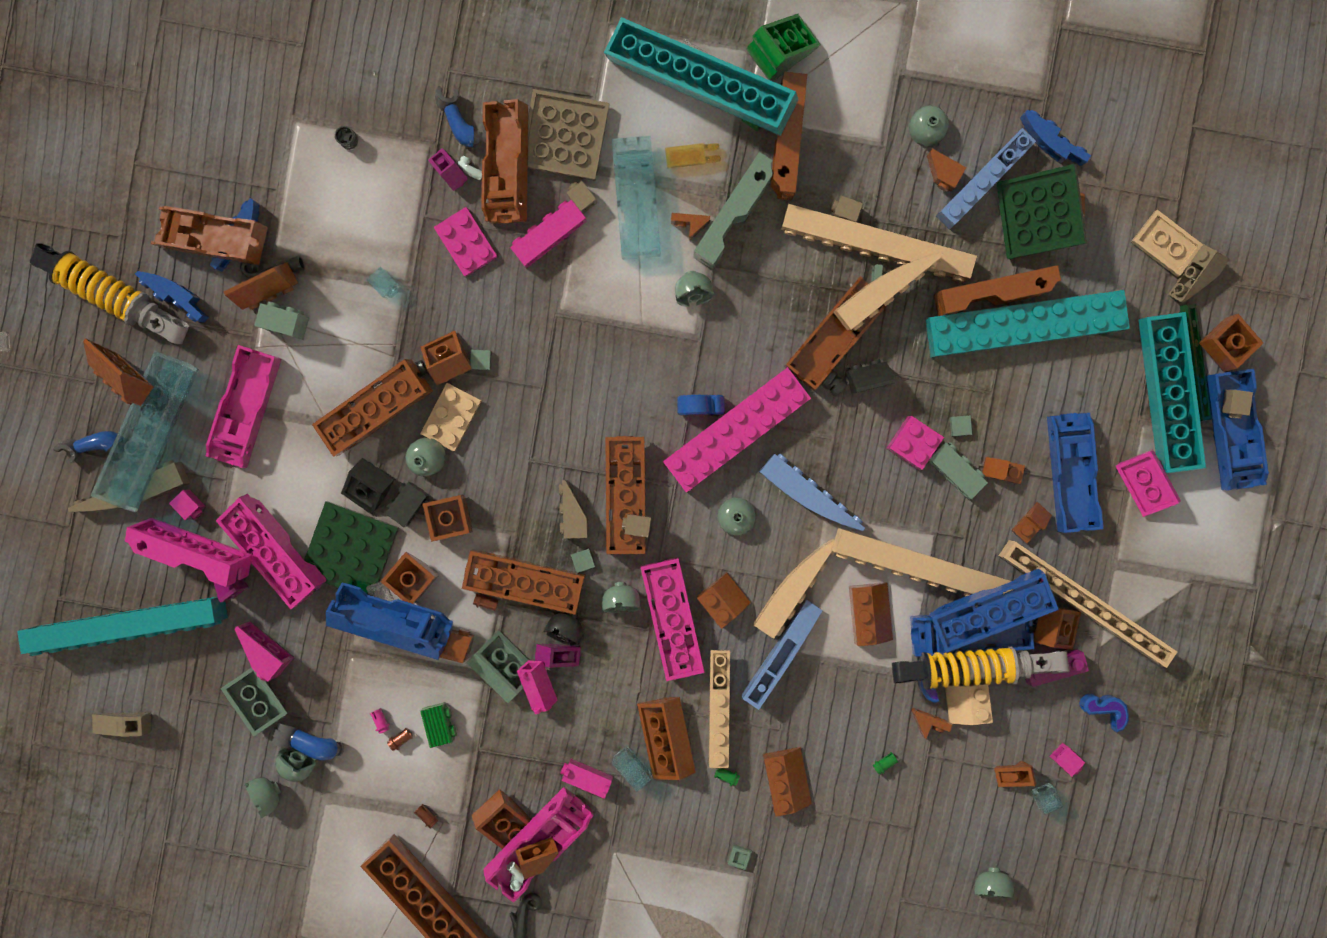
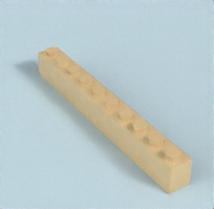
M792 204L787 206L781 230L790 236L798 234L808 241L820 240L826 246L838 245L844 251L851 252L856 250L862 256L870 257L874 255L880 261L889 262V260L897 262L896 264L899 266L942 252L944 256L939 259L941 262L932 269L930 267L927 268L924 272H927V270L932 271L935 276L943 278L950 276L953 277V281L960 283L971 279L977 258L976 255Z
M840 528L837 530L832 551L837 552V557L848 559V556L855 558L854 562L866 565V562L873 563V568L884 571L886 567L892 569L891 573L903 576V573L909 574V579L921 582V579L928 580L927 584L939 587L940 584L945 585L946 590L951 592L964 591L965 596L1011 582Z
M1009 540L998 555L1024 574L1036 569L1043 571L1052 593L1158 665L1167 668L1177 654L1176 650L1017 542Z

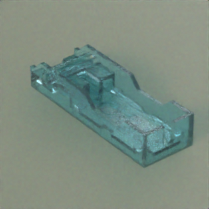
M651 136L612 139L622 260L637 259L638 256H645V258L660 257ZM651 210H654V220H652ZM621 213H624L625 223L622 222Z

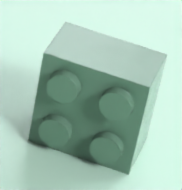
M268 301L267 305L260 303L254 326L304 340L309 317L304 316V312L298 309L286 308Z

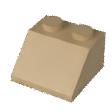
M981 680L979 686L974 685L973 681H971L969 686L960 683L958 687L949 684L945 688L948 718L951 724L979 725L993 723L989 687L983 680Z

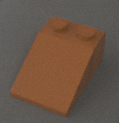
M500 789L471 815L475 829L501 849L531 821L529 816L513 799Z

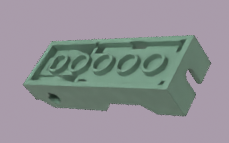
M761 152L758 153L694 250L693 257L713 270L723 255L725 248L723 239L733 224L746 220L770 184V178L773 175L771 169V162L773 160Z

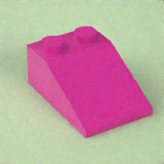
M250 621L235 628V632L250 665L261 680L270 681L278 677L293 660L294 657Z

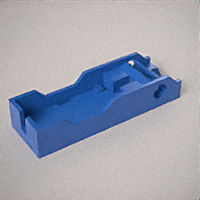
M1254 369L1206 375L1221 490H1238L1267 485L1266 481L1269 471L1263 428L1257 418L1255 403L1257 385ZM1225 390L1253 392L1250 416L1242 415L1241 419L1229 418V414L1222 413Z
M1090 413L1047 417L1057 532L1069 533L1080 532V530L1103 529V519L1097 493L1096 477L1098 465L1094 423Z
M1036 569L1019 576L1009 583L993 589L982 590L940 606L929 614L939 641H941L942 647L947 653L1059 609L1045 573L1040 569Z
M343 582L335 594L336 603L335 600H332L326 610V626L436 660H439L453 628V621L449 620L442 612L399 599L387 601L365 593L360 587Z
M910 616L913 655L921 656L922 652L930 653L932 656L935 652H940L943 655L945 651L941 641H939L931 616ZM1032 620L950 652L952 654L956 651L965 653L967 650H971L975 653L976 650H983L985 652L987 649H993L996 651L998 648L1013 647L1015 651L1034 649L1033 633L1029 631V626H1033ZM985 644H995V645H993V646H986Z

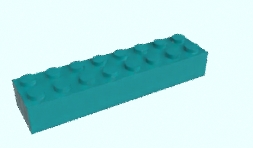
M1186 312L1139 319L1156 456L1166 473L1206 468Z

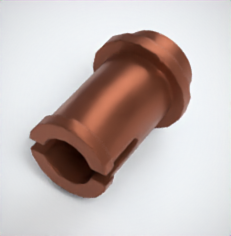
M476 593L473 605H476L477 608L480 606L496 611L499 600L483 596L482 593Z
M405 728L396 736L390 737L387 744L392 751L399 750L400 746L413 738V735L408 728Z
M424 804L414 812L426 824L425 827L428 826L430 829L439 821L436 818L437 815L434 816Z

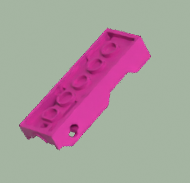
M237 346L232 361V374L226 392L219 402L206 443V457L236 465L240 468L248 467L282 358L244 346Z
M249 494L241 496L216 520L241 551L252 554L251 563L290 609L303 603L313 594L312 592L327 581L315 565L305 562L290 543L288 533L260 500L250 497ZM258 508L262 510L260 513L256 511Z
M149 518L127 527L125 542L130 545L132 551L136 554L174 568L181 564L189 565L204 571L209 581L224 587H228L236 582L237 573L238 580L249 576L252 554L154 518Z
M679 557L667 559L663 562L641 565L666 681L704 673ZM677 563V566H671V564ZM680 592L684 593L685 602H682ZM653 598H654V602H655L656 609L653 608V604H652V599H653ZM685 664H686V666H687V667H684V668H680L681 665H685Z
M563 787L483 869L485 881L496 890H498L499 884L502 894L514 903L527 890L533 878L525 879L519 891H513L510 888L512 874L507 869V865L514 861L519 866L515 850L553 837L559 853L553 860L555 861L587 829L591 818L594 816L591 808L567 788Z

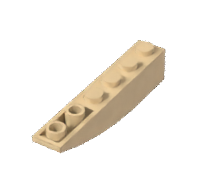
M940 252L917 259L880 276L863 287L833 311V313L847 330H857L864 324L863 320L868 316L872 318L879 312L878 308L884 304L886 306L895 299L893 296L896 293L900 292L901 294L910 287L909 283L911 281L921 279L925 275L924 271L930 267L932 269L941 262L939 259L944 254Z
M834 538L812 552L783 580L753 623L755 627L773 639L776 635H781L785 628L783 624L787 619L790 620L793 617L795 606L797 603L801 604L806 597L805 591L808 587L811 588L817 580L816 574L818 571L822 572L828 563L826 559L829 555L832 556L835 553L832 551Z
M710 650L709 768H729L730 650Z

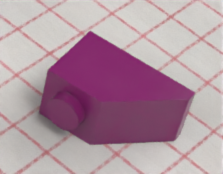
M443 148L428 159L430 164L453 191L462 187L465 181L468 180L466 175Z
M238 573L236 582L228 587L214 583L220 602L234 599L249 587L244 579H237Z
M536 644L535 661H543L544 666L549 668L579 666L581 647L560 644Z

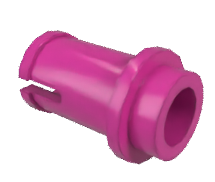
M382 708L370 713L377 728L375 731L381 734L390 730V723H387Z

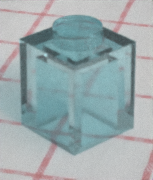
M379 267L367 279L373 288L385 299L394 297L399 291L400 285L382 267Z
M1050 783L1032 790L1038 808L1044 814L1063 807L1056 788Z

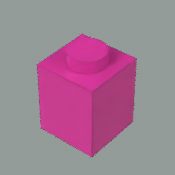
M182 490L169 503L184 520L197 519L203 513L201 510L206 507L191 490Z
M1064 743L1049 756L1071 777L1074 774H1078L1085 764Z

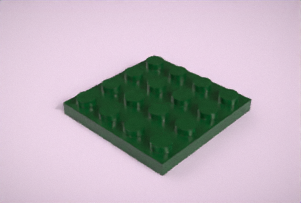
M1076 164L996 182L1008 260L1087 244Z
M325 501L304 560L316 566L327 579L326 584L339 588L343 582L360 587L365 593L374 597L399 527Z

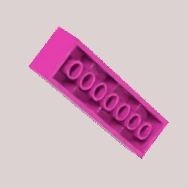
M787 367L665 459L663 463L687 493L809 401L811 397Z

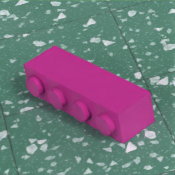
M572 200L561 203L558 206L559 210L553 214H547L542 219L543 222L538 226L536 224L527 230L528 234L523 238L520 236L512 242L513 245L510 248L526 269L587 222L585 216Z

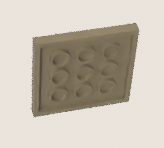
M533 89L528 114V169L596 181L610 104Z

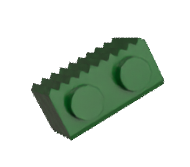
M445 702L424 707L420 710L430 748L452 743L455 740V736H457L456 728L454 725H451V709L449 706H446Z

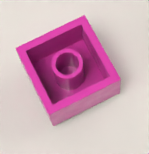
M907 416L886 449L916 469L923 470L944 437L913 416Z

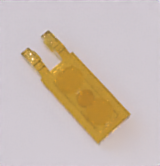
M700 143L665 148L667 169L721 161L719 155L705 157V151L718 150L719 144Z

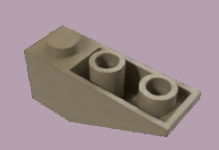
M1203 244L1168 295L1182 303L1186 302L1216 279L1230 259Z
M562 480V484H559V495L563 496V503H560L559 506L560 515H563V523H560V534H564V539L588 538V517L568 481Z
M151 712L92 714L93 734L121 737L143 736L151 732Z

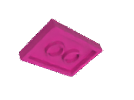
M467 207L434 227L464 277H467L498 257Z
M1153 449L1116 465L1143 517L1181 502Z

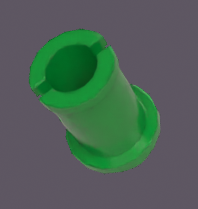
M890 752V754L878 762L874 761L875 764L872 766L880 775L881 773L885 774L884 771L899 762L893 753Z
M717 768L714 777L729 783V786H736L740 775L736 771L733 773L724 768Z

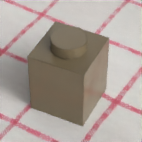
M582 181L580 183L575 182L568 188V197L575 203L582 214L597 204L596 198Z
M840 196L838 201L834 200L831 211L834 212L833 216L856 222L863 203Z
M1225 390L1222 413L1229 414V418L1241 419L1242 415L1250 416L1253 392Z
M627 514V518L623 517L622 529H625V534L648 537L651 517Z

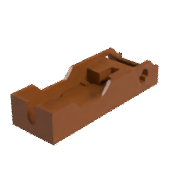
M784 72L781 80L782 86L796 91L799 100L781 136L777 134L774 144L773 175L770 187L777 194V199L792 200L796 193L808 75L804 73Z
M519 99L504 100V104L498 101L483 102L486 155L482 160L481 208L485 221L492 224L527 222L528 105Z
M159 206V210H161V229L156 234L154 242L151 241L152 245L163 249L259 265L268 227L254 220L233 219L205 212Z
M1056 265L941 290L933 296L938 316L957 314L959 311L966 310L968 305L973 302L987 300L996 306L1041 296L1042 293L1052 291L1055 284L1061 281L1059 267Z
M861 276L784 366L785 368L788 367L792 374L812 391L819 387L832 369L886 307L884 304L878 308L879 312L875 316L865 318L863 320L864 324L855 330L857 335L853 333L854 329L847 330L840 320L832 315L833 311L868 285ZM814 335H816L817 337L813 340L811 344H809L808 342L812 339ZM838 354L839 357L832 363L831 361Z
M412 359L402 360L312 424L333 457L352 449L386 425L392 418L433 392L427 381L418 377L417 374L420 371Z
M605 437L606 554H646V537L625 534V529H622L623 517L627 518V514L639 515V509H641L642 516H645V437ZM622 445H628V449H622ZM610 480H615V484H610ZM636 480H642V484H636ZM610 510H612V520H610ZM615 546V550H610V547Z
M471 550L461 589L576 615L585 574L555 569L493 553ZM475 568L478 569V573H477V574H474V573H475ZM540 570L548 571L551 574L540 572Z

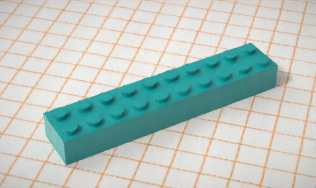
M622 17L604 51V54L612 63L780 136L799 100L796 91Z
M1125 290L935 316L925 320L931 358L1130 329Z
M217 596L39 625L19 630L17 633L21 654L29 653L30 656H36L46 652H59L64 649L73 650L83 646H97L101 643L110 644L125 639L128 641L144 636L145 638L153 637L162 633L171 634L181 630L190 631L199 627H213L222 624V620L227 619L228 614L226 602H220Z

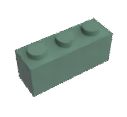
M942 442L928 462L967 499L972 500L988 483L984 479L986 476L978 469L975 471L970 466L972 464L970 460L965 456L961 457L956 452L958 449L952 443Z

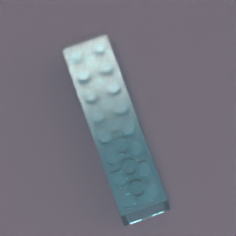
M154 351L143 375L154 387L141 406L134 403L130 405L91 493L92 497L137 513L197 375L198 368L187 362Z

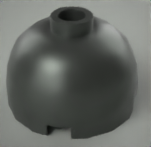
M570 613L554 615L549 619L544 629V632H547L546 635L561 643L571 642L570 646L573 647L580 646L584 634L581 622L576 619L577 615Z

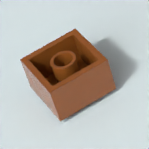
M1239 314L1224 318L1199 343L1219 367L1226 372L1239 368L1263 344V341Z
M464 494L423 503L431 542L473 532Z

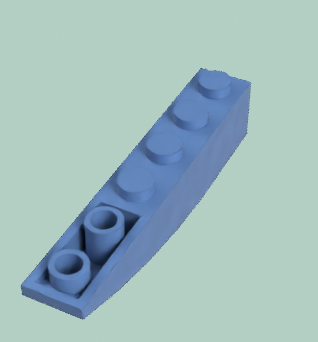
M1022 128L936 217L948 229H951L1036 141Z
M773 454L759 471L786 495L811 511L842 525L861 531L865 529L862 526L863 521L856 515L851 517L846 513L848 509L841 503L835 504L832 501L833 496L825 490L823 493L818 490L816 482L810 478L806 480L802 477L803 472L796 466L790 467L787 464L788 460L783 455L779 454L777 456Z
M807 599L805 600L742 693L743 700L758 710L761 708L797 654L823 610Z

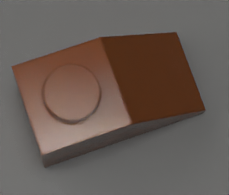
M933 148L927 155L934 183L938 185L939 189L951 192L958 184L967 167Z
M553 837L515 850L524 880L543 873L559 854Z

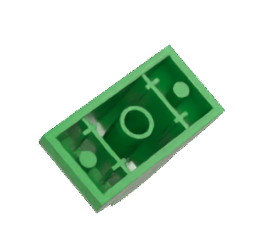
M795 14L762 25L752 36L753 41L746 50L766 78L774 81L782 76L784 72L790 70L796 63L809 56L821 44L800 15Z

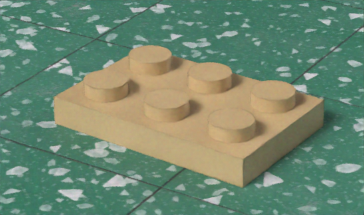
M1159 210L1153 212L1131 241L1176 277L1183 273L1203 245Z
M446 383L420 434L429 439H435L442 446L456 452L482 400Z

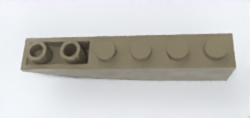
M171 460L163 463L160 469L152 468L145 471V475L141 477L137 475L128 478L125 484H114L109 487V491L93 493L91 495L92 498L88 500L85 498L73 502L74 506L68 508V511H98L136 505L188 485L190 481L182 463Z

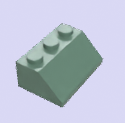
M498 630L466 663L507 703L523 689L517 670L528 659Z
M252 667L220 688L253 736H256L288 714L267 682L257 677Z

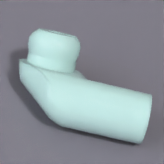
M462 156L460 161H458V167L466 175L481 180L482 171L470 166L471 160L468 157Z
M512 861L507 865V869L512 874L510 888L513 891H519L523 885L524 877L520 867Z

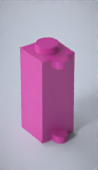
M528 660L517 670L534 714L550 710L558 700L543 661Z
M570 759L568 764L564 763L560 773L563 774V782L604 799L613 779V776L573 759Z

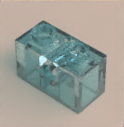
M627 745L612 758V765L636 792L652 780V773Z

